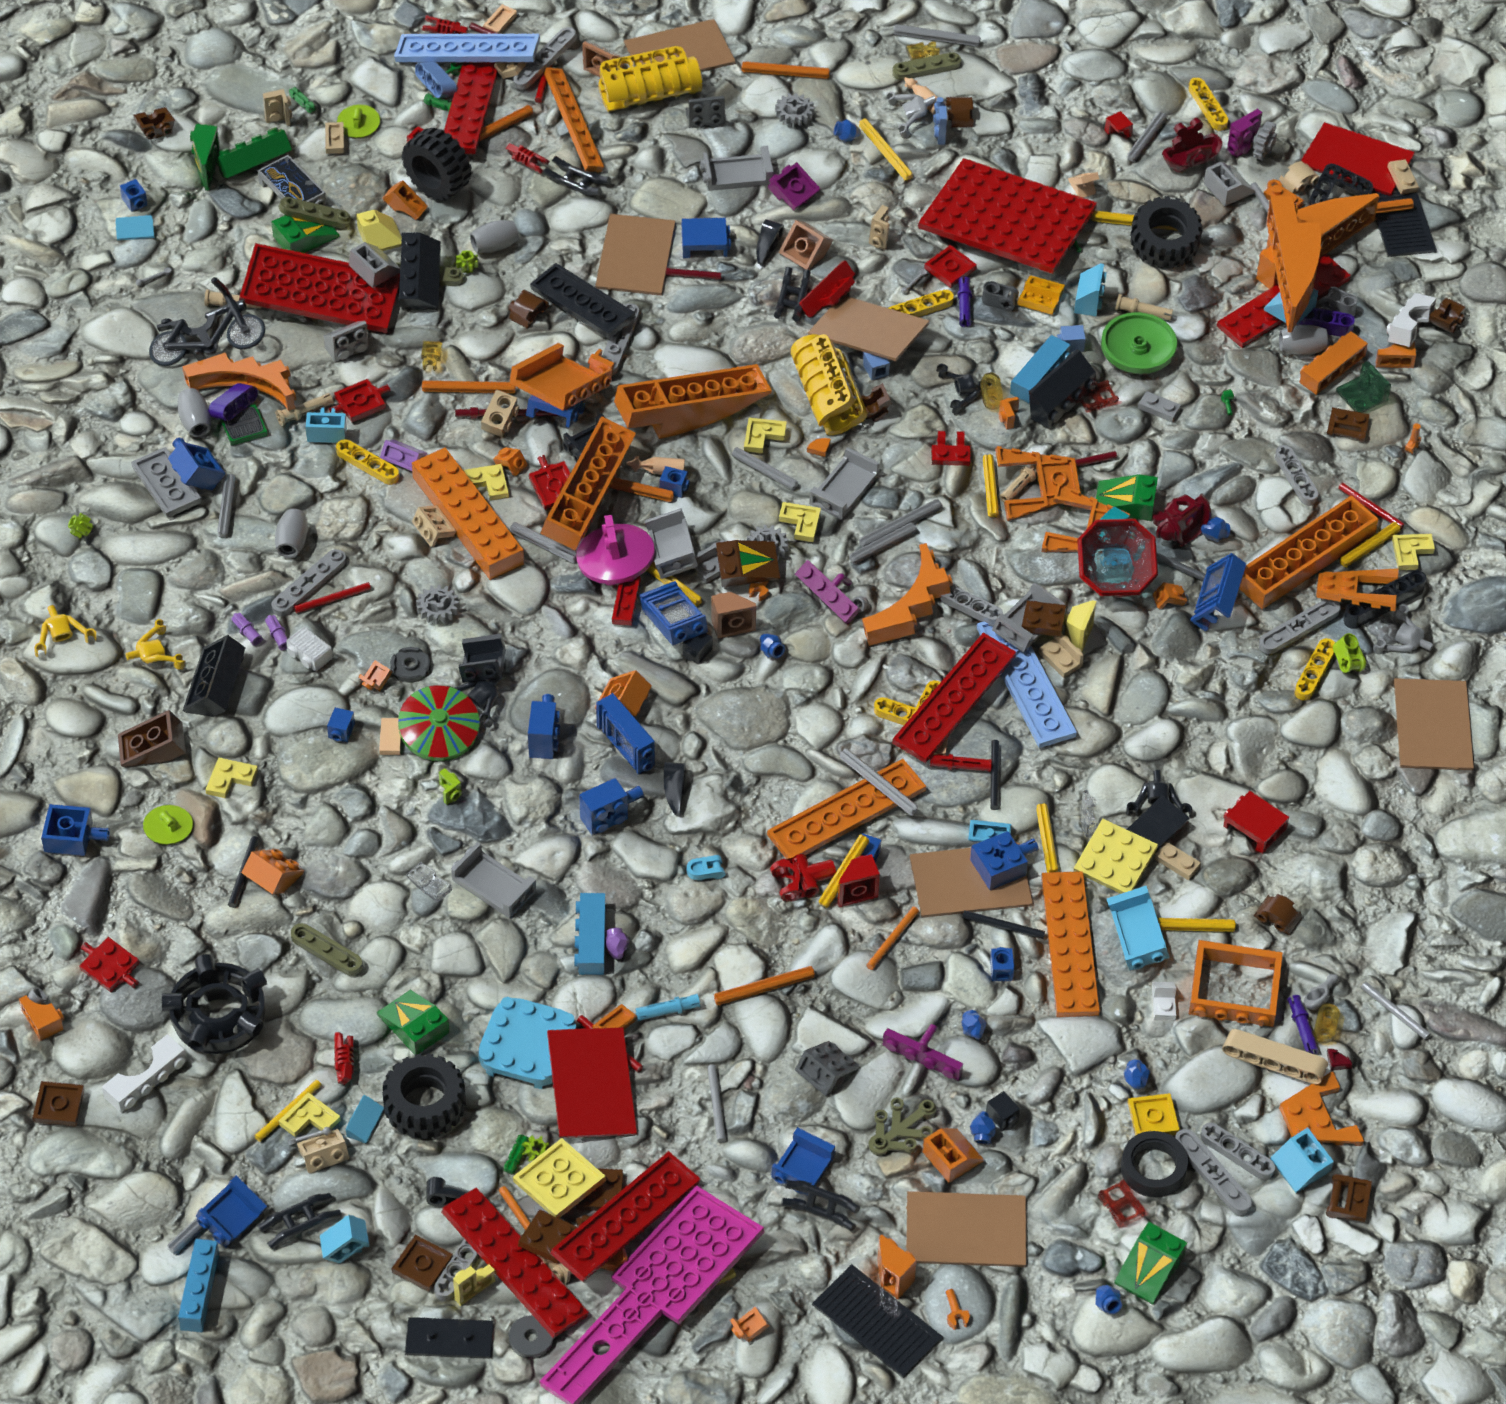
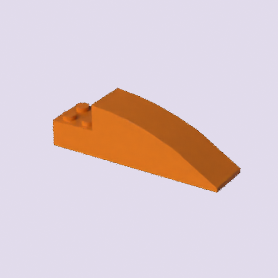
M1375 193L1335 198L1298 209L1296 215L1300 217V223L1321 222V250L1319 257L1327 254L1375 221L1379 195ZM1268 235L1267 247L1259 255L1256 279L1270 289L1278 284Z
M1271 196L1266 224L1287 330L1290 333L1309 304L1314 288L1321 250V222L1300 223V217L1296 215L1298 206L1297 203H1294L1293 196Z
M758 364L618 385L614 403L628 429L652 425L658 438L662 439L689 432L731 416L771 394L772 390Z
M601 416L549 512L540 534L576 551L636 435L635 432Z

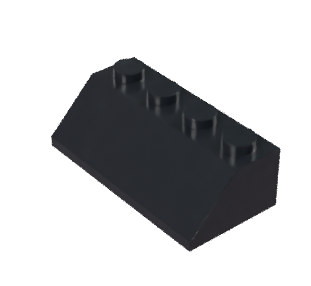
M421 232L402 233L399 290L401 309H439L441 241Z
M1076 349L1029 390L1031 419L1050 428L1097 386L1096 372L1080 350Z
M229 635L203 647L182 711L210 717L224 713L229 707L228 702L234 691L233 686L239 675V667L244 660L243 655L246 647Z

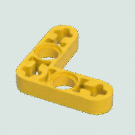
M936 680L928 682L916 708L881 697L874 702V713L880 718L905 725L940 682ZM898 711H904L907 713V715L904 717H900L896 713Z

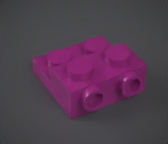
M1258 108L1230 125L1227 150L1236 158L1250 150L1251 142H1253L1260 128L1263 112Z
M797 162L792 166L790 164L787 165L780 175L775 174L772 176L767 187L779 201L783 199L793 211L821 190Z

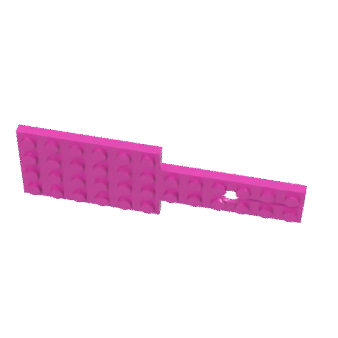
M696 1186L611 1276L612 1282L625 1289L624 1292L539 1381L541 1387L566 1404H579L662 1314L680 1325L765 1233L764 1227ZM608 1343L610 1345L609 1351L604 1355H597L593 1352L596 1344L603 1345Z

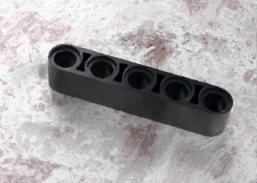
M1414 570L1369 594L1397 595V608L1423 593L1426 575L1422 571ZM1360 602L1359 605L1350 603L1346 607L1343 621L1345 626L1355 629L1389 612L1391 607L1381 606L1378 609L1371 607L1370 603Z

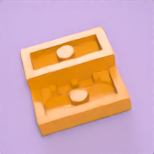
M1030 275L1025 282L1023 292L1018 298L1017 305L1053 315L1065 285Z

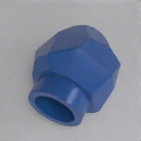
M846 119L842 122H836L834 135L838 136L843 142H849L859 137L861 130L855 123Z
M1215 517L1209 520L1207 524L1202 525L1201 532L1206 538L1219 542L1222 538H1228L1230 524L1225 523V520L1219 517Z
M772 634L761 635V650L767 657L780 658L785 652V646L780 636Z
M966 1011L962 1016L961 1024L963 1034L980 1039L987 1022L977 1011Z
M1137 1059L1131 1060L1127 1063L1124 1070V1079L1132 1088L1141 1089L1146 1086L1150 1071L1142 1061Z
M985 1111L980 1112L970 1125L974 1142L990 1144L991 1138L995 1136L996 1127L993 1120L989 1118V1114Z
M1109 1285L1099 1286L1096 1289L1095 1305L1108 1314L1119 1312L1122 1308L1120 1291Z

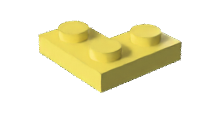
M748 418L744 451L763 453L765 439L784 441L787 421Z
M502 464L463 470L476 488L487 487L490 501L509 498Z
M783 502L779 514V522L797 524L794 534L795 540L814 542L821 508Z
M1432 534L1393 535L1392 537L1397 568L1399 570H1417L1418 560L1416 554H1434L1435 548Z
M218 758L205 789L206 794L226 798L232 782L252 787L258 772V766Z
M308 1092L279 1120V1126L296 1137L309 1123L320 1131L325 1127H329L332 1130L341 1121L340 1115Z
M490 1264L477 1271L470 1266L465 1270H460L453 1278L455 1301L460 1306L496 1281L495 1270Z

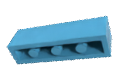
M1051 335L1013 378L1010 394L1030 403L1029 390L1071 355V344Z
M580 893V901H576V914H580V918L575 919V931H579V936H575V949H579V954H574V966H578L579 975H604L605 893Z
M195 1239L178 1315L180 1330L203 1333L220 1255L217 1241Z

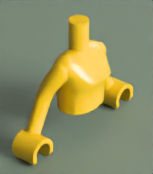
M50 605L47 607L50 617L42 624L40 641L35 645L34 652L36 657H38V650H43L45 655L47 654L45 642L48 631L53 642H61L71 638L73 633L69 623L84 634L86 643H88V636H93L96 641L97 634L94 629L85 628L69 615H58L55 605Z
M157 619L155 626L138 640L136 650L126 653L127 660L140 657L147 664L157 661L174 662V667L178 670L184 669L186 661L183 660L181 654L166 656L159 639L148 641L155 634H165L166 626L163 625L162 619Z

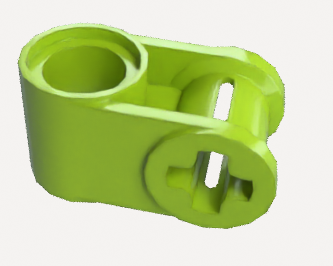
M1347 633L1334 643L1333 651L1343 673H1348L1351 670L1361 672L1365 669L1366 660L1355 635Z

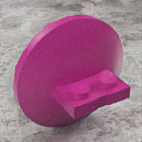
M612 515L604 516L605 524L588 534L581 541L576 554L578 567L587 578L608 586L632 582L652 564L655 556L653 540L646 531L637 526L614 524Z

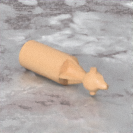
M912 78L904 79L906 82L905 87L913 89L915 95L922 96L924 100L934 95L937 100L938 96L926 86L916 85L917 81ZM935 103L927 106V109L933 115L936 113L934 110Z
M635 456V459L628 461L626 465L631 466L634 472H638V469L642 467L652 474L662 475L665 466L685 470V459L652 457L641 462L639 456Z

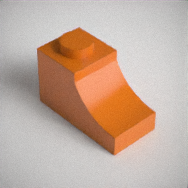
M404 180L392 186L382 198L394 211L405 212L414 220L418 219L428 207Z
M1415 341L1410 347L1394 343L1388 348L1378 349L1375 361L1376 367L1414 368L1416 359Z
M27 995L19 998L21 1011L40 1041L64 1030L62 1025L64 1020L63 1014L60 1009L56 1010L52 1003L48 1005L37 1004L31 1001Z

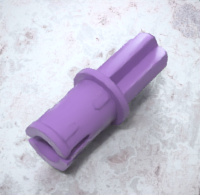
M235 613L231 619L240 629V634L245 635L253 646L260 644L263 638L254 629L253 623L248 622L241 613Z
M275 615L267 616L268 618L265 619V622L270 630V636L275 639L280 650H286V640L288 638L285 634V628L280 625Z

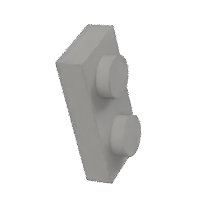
M1146 391L1138 404V409L1173 422L1181 409V405Z

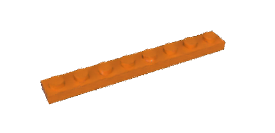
M546 67L544 71L545 77L585 171L602 172L604 165L563 69Z

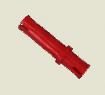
M932 754L929 766L946 767L948 770L957 768L990 772L992 759L953 756V754H949V756Z

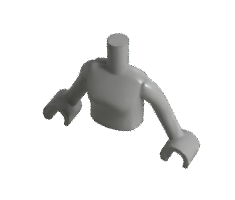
M893 91L886 94L888 103L891 106L897 104L898 100H911L903 104L908 121L898 127L900 135L904 139L910 135L909 126L917 119L927 114V106L936 102L934 95L924 100L922 96L915 94L895 95Z
M1402 604L1400 610L1396 612L1397 618L1405 621L1395 636V640L1403 645H1386L1385 640L1379 638L1377 644L1373 646V651L1376 654H1382L1384 651L1407 652L1415 650L1419 646L1431 651L1433 644L1424 640V630L1416 626L1407 616L1409 611L1407 605Z

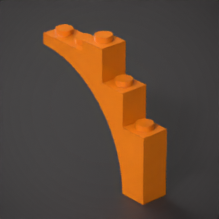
M222 353L182 366L185 382L189 388L199 390L217 386H234L237 383L255 386L257 390L275 397L288 411L295 409L294 401L297 398L294 390H290L288 378L291 377L288 366H284L281 360L261 366L260 362L257 363L253 356L233 362L232 359L227 357L226 353Z
M927 543L919 545L921 567L917 579L910 590L889 608L872 616L862 618L864 633L869 646L915 634L916 618L933 614L932 606L935 605L934 599L940 598L941 595L951 594L950 586H953L951 575H947L944 568L939 569L938 563L934 564V552L929 550Z

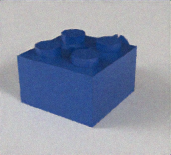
M181 437L176 438L172 443L175 449L168 457L173 470L179 474L181 481L185 485L213 491L226 474L208 448L186 443Z
M544 694L542 701H532L528 727L529 758L553 759L554 751H558L559 740L557 738L560 735V711H556L555 697L551 694Z
M616 778L611 779L579 794L580 819L591 835L602 833L608 828L621 824L628 819L629 803L644 798L643 791L640 786H636L625 792Z
M49 804L41 836L43 849L47 853L85 856L90 839L109 841L110 829L92 827L93 819L91 809L88 807Z
M1006 831L972 845L970 861L988 889L992 890L1026 876L1028 861L1025 855L1038 851L1039 847L1034 838L1018 845L1010 833Z

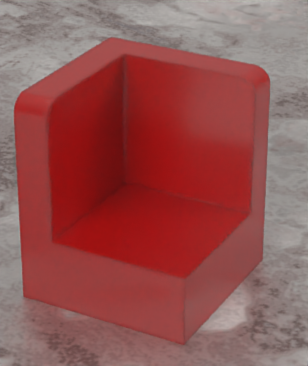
M1119 111L1106 117L1105 131L1108 135L1116 131L1118 133L1123 132L1129 138L1132 136L1133 123Z

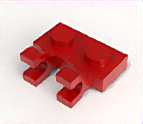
M938 431L937 445H932L931 464L970 466V446H964L965 431H957L956 445H945V431Z

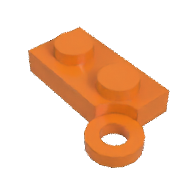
M1276 179L1268 181L1267 189L1263 193L1269 201L1271 196H1293L1294 203H1297L1298 209L1303 206L1304 200L1282 187L1281 182Z

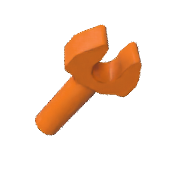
M1418 423L1413 425L1411 438L1405 446V451L1413 454L1415 447H1419L1422 439L1419 437L1421 426Z
M769 581L751 583L749 586V597L751 598L755 592H760L759 601L766 599L769 593V589L766 586Z
M954 1289L946 1290L945 1293L952 1311L947 1315L948 1325L956 1330L957 1323L955 1319L960 1318L963 1320L964 1326L967 1327L970 1317L969 1311L959 1308Z

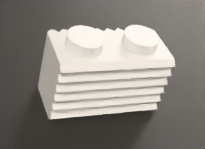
M305 626L286 640L288 654L293 658L297 657L300 659L303 666L307 669L311 668L317 672L318 669L326 665L333 658L331 646L314 635L308 628L306 629Z

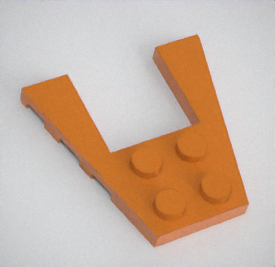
M1001 446L996 447L998 467L1036 464L1041 493L1040 498L1005 500L1004 506L1007 521L1059 504L1054 503L1058 482L1068 489L1073 488L1080 491L1075 458L1052 454L1050 456L1042 455L1039 452L1033 451L1032 453L1023 452L1020 449L1014 448L1004 449Z
M1058 482L1054 503L1091 510L1087 528L1095 520H1100L1113 508L1109 504L1106 506L1098 502V499L1080 494L1078 490L1068 489L1062 486V483ZM1046 532L1041 552H1078V538Z
M1399 569L1319 573L1316 598L1341 602V599L1352 600V604L1356 605L1364 602L1370 603L1373 608L1380 609L1381 606L1391 607L1390 611H1396L1397 595L1357 593L1358 582L1388 584L1398 579Z

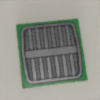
M256 404L248 406L229 421L220 419L231 446L268 436Z

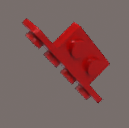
M846 260L842 261L799 302V305L808 317H812L823 306L836 305L840 301L839 298L850 292V287L855 283L852 278L855 273Z

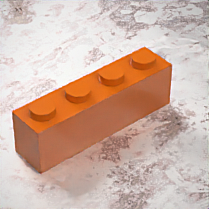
M1351 331L1345 336H1341L1333 346L1330 345L1324 353L1317 355L1309 365L1303 366L1300 371L1299 383L1317 395L1366 356L1368 343Z

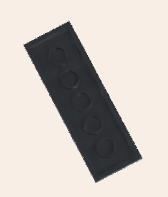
M557 263L553 264L530 283L531 290L609 339L636 318L634 311Z

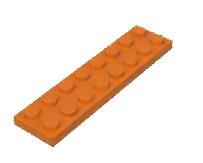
M904 759L877 772L909 799L926 791V785ZM863 779L767 830V836L786 859L793 858L797 854L807 855L898 805L868 780Z
M1083 871L1042 873L1041 881L1056 1017L1099 1016Z

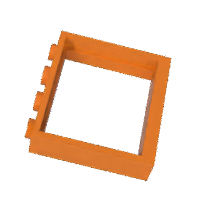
M1199 940L1189 1014L1199 1017L1216 1018L1218 1020L1237 1021L1242 1024L1250 1023L1262 1027H1273L1276 1016L1283 952ZM1210 960L1274 970L1269 1009L1198 999L1202 961Z

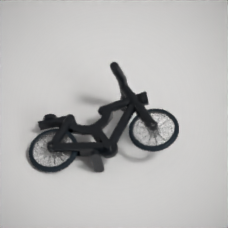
M213 277L211 282L221 291L227 305L205 313L207 322L198 328L188 327L184 319L172 321L168 318L163 319L161 324L157 325L159 332L173 329V331H166L156 336L150 344L149 355L152 361L160 366L174 365L185 354H194L198 361L207 359L204 353L213 355L217 352V343L227 327V339L233 347L242 350L250 349L259 344L263 339L265 324L256 315H242L241 311H246L247 309L245 300L235 301L228 288L218 278ZM227 313L210 339L207 331L217 322V316ZM183 335L199 336L201 342H187Z

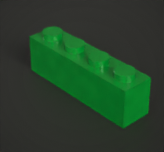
M275 127L267 130L268 134L263 136L258 134L251 137V141L247 143L242 141L235 144V148L231 150L226 148L219 151V155L214 156L222 177L229 178L291 151L292 148L285 130Z

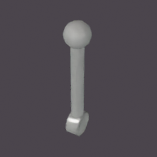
M167 267L164 271L142 280L137 279L136 285L142 286L143 283L157 277L171 275V268Z
M925 269L920 270V274L910 284L903 287L901 293L907 294L908 290L921 277L927 276V271Z
M325 1127L318 1132L298 1138H291L288 1140V1144L292 1145L323 1134L330 1135L331 1129Z

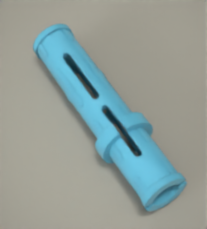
M698 994L682 998L678 996L666 1002L635 1008L637 1020L641 1021L675 1012L679 1014L684 1010L700 1007V1000Z

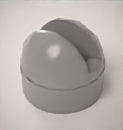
M858 596L852 599L861 609L860 612L868 608L867 598Z
M34 987L30 991L28 998L37 1004H43L47 996L43 990Z

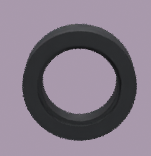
M1160 1131L1142 1132L1132 1137L1124 1147L1121 1173L1126 1184L1135 1192L1147 1197H1164L1174 1193L1183 1184L1188 1166V1156L1183 1145L1175 1137ZM1159 1149L1171 1156L1175 1163V1170L1164 1179H1149L1142 1176L1136 1170L1133 1159L1143 1150Z

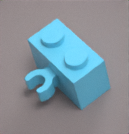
M321 408V413L307 412V442L337 443L340 440L346 439V413H335L334 408L331 409V413H325L324 408Z
M348 1215L321 1234L323 1259L340 1264L354 1253H361L364 1246L369 1247L366 1221L353 1215Z

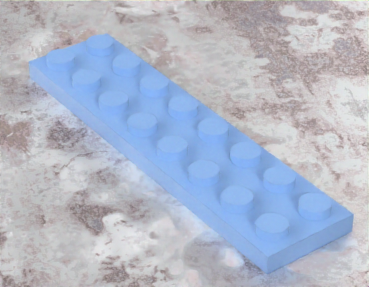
M402 34L394 58L395 62L404 63L534 62L540 43V35Z
M985 621L977 623V630L980 636L984 632L1016 651V657L1001 673V676L1038 748L1075 738L1077 732L1032 646L1025 652H1022L993 632V626L988 625Z

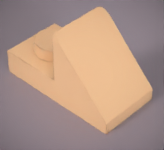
M1098 172L1083 173L1068 178L1069 183L1079 197L1084 198L1096 194L1093 181L1099 179Z

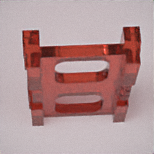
M1108 380L1099 382L1095 389L1086 395L1092 396L1095 402L1086 404L1083 399L1080 401L1086 413L1100 407L1103 408V406L1106 407V405L1118 404L1119 397L1118 395L1115 396ZM1109 391L1112 397L1103 399L1099 393Z
M1124 1179L1105 1190L1099 1191V1200L1104 1207L1107 1206L1119 1228L1124 1223L1138 1216H1145V1208L1139 1200L1136 1201L1135 1196ZM1119 1188L1124 1197L1114 1201L1108 1192ZM1131 1205L1136 1213L1129 1217H1124L1120 1209Z

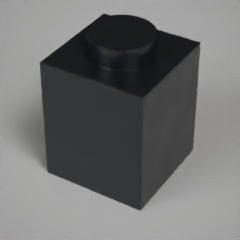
M707 633L682 643V655L689 661L697 664L713 649V637Z
M1003 1091L987 1101L986 1112L1003 1131L1007 1127H1013L1017 1124L1020 1108Z

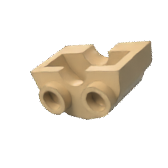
M1299 161L1289 166V171L1284 177L1281 175L1279 181L1285 189L1296 194L1304 191L1306 185L1310 187L1315 186L1320 177L1308 164Z

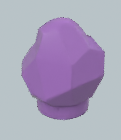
M622 928L609 929L606 931L605 947L609 955L615 959H621L630 940L623 933Z

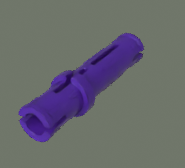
M963 277L958 280L959 291L957 292L960 311L959 325L965 327V321H967V327L971 325L970 299L972 298L970 278L965 277V283H963Z
M1293 995L1294 1001H1292L1291 997L1287 1001L1292 1011V1020L1297 1025L1305 1052L1314 1054V1050L1315 1054H1318L1319 1049L1308 1021L1309 1014L1304 1009L1301 996Z

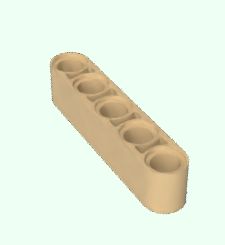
M1238 1029L1230 1030L1222 1047L1223 1052L1230 1057L1311 1084L1321 1083L1329 1065L1326 1059L1318 1055Z

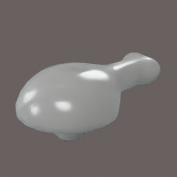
M1329 974L1323 984L1310 989V992L1304 998L1306 1008L1317 1010L1326 1004L1329 999L1330 988L1339 979L1336 974Z

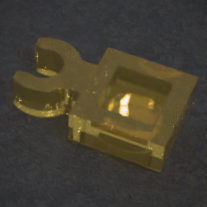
M935 41L928 43V45H924L921 42L907 45L906 52L910 60L929 57V55H939V48H936Z
M423 342L421 354L423 370H426L428 365L433 366V371L437 370V361H441L442 342Z

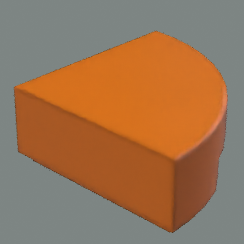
M820 438L812 441L807 447V452L825 457L831 444V439Z

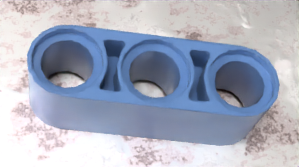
M436 62L416 64L415 73L417 78L435 97L454 96V93L457 92L455 82Z

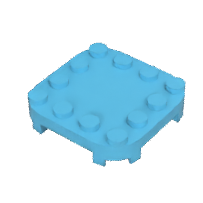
M504 997L501 1003L494 1009L481 1040L478 1052L481 1066L486 1070V1074L492 1077L497 1073L533 1083L534 1088L543 1089L542 1086L553 1083L547 1030L576 1029L574 1016L561 1009L519 998Z

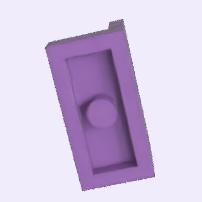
M385 440L380 458L412 471V462L425 457L427 452L397 440Z

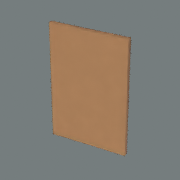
M715 19L624 40L630 55L679 46L684 49L687 58L692 56L696 58L700 72L735 64V59ZM657 56L654 58L658 62H662L664 60L662 56Z
M610 214L595 287L604 290L662 296L675 220Z
M843 295L839 298L840 301L836 305L831 306L808 331V335H827L833 343L897 361L930 324V321Z
M1394 678L1400 768L1473 771L1466 681Z
M971 848L909 855L921 918L964 913V910L980 912L1027 907L1033 904L1027 875L989 890L970 861Z
M907 1191V1240L905 1247L906 1251L914 1255L917 1260L916 1263L1026 1267V1196Z

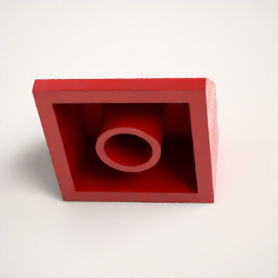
M872 854L858 856L850 861L839 879L838 907L878 898L880 873Z

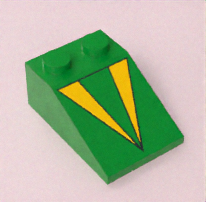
M196 124L194 131L190 133V142H193L192 155L195 156V163L204 189L209 191L217 165L214 156L219 155L220 151L218 127Z
M287 215L271 221L274 239L283 249L306 253L339 237L338 232L332 226Z
M1137 474L1101 480L1098 483L1096 499L1106 506L1109 504L1129 513L1130 518L1151 521L1158 477Z
M411 989L377 1012L379 1018L414 1055L420 1054L450 1033L449 1019L436 1005Z
M1148 1221L1131 1249L1114 1284L1153 1305L1184 1258L1187 1242Z

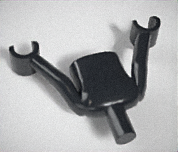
M941 363L937 366L936 371L939 372V378L949 377L955 379L954 384L957 394L959 396L969 395L962 401H951L950 408H953L952 413L954 415H958L963 406L976 399L980 395L981 388L991 387L990 380L978 381L973 374L959 375L947 372L948 366Z
M502 677L490 679L489 681L467 682L455 687L459 691L474 687L467 696L481 709L486 705L484 713H481L479 716L480 723L485 721L487 728L493 725L490 712L493 703L499 695L495 686L502 680Z
M1161 770L1153 771L1154 780L1145 782L1136 801L1129 802L1126 807V815L1129 814V810H1134L1136 815H1138L1139 806L1147 792L1148 803L1151 805L1162 795L1169 800L1170 794L1172 801L1182 812H1188L1189 817H1191L1192 812L1190 804L1181 803L1173 785L1162 781Z

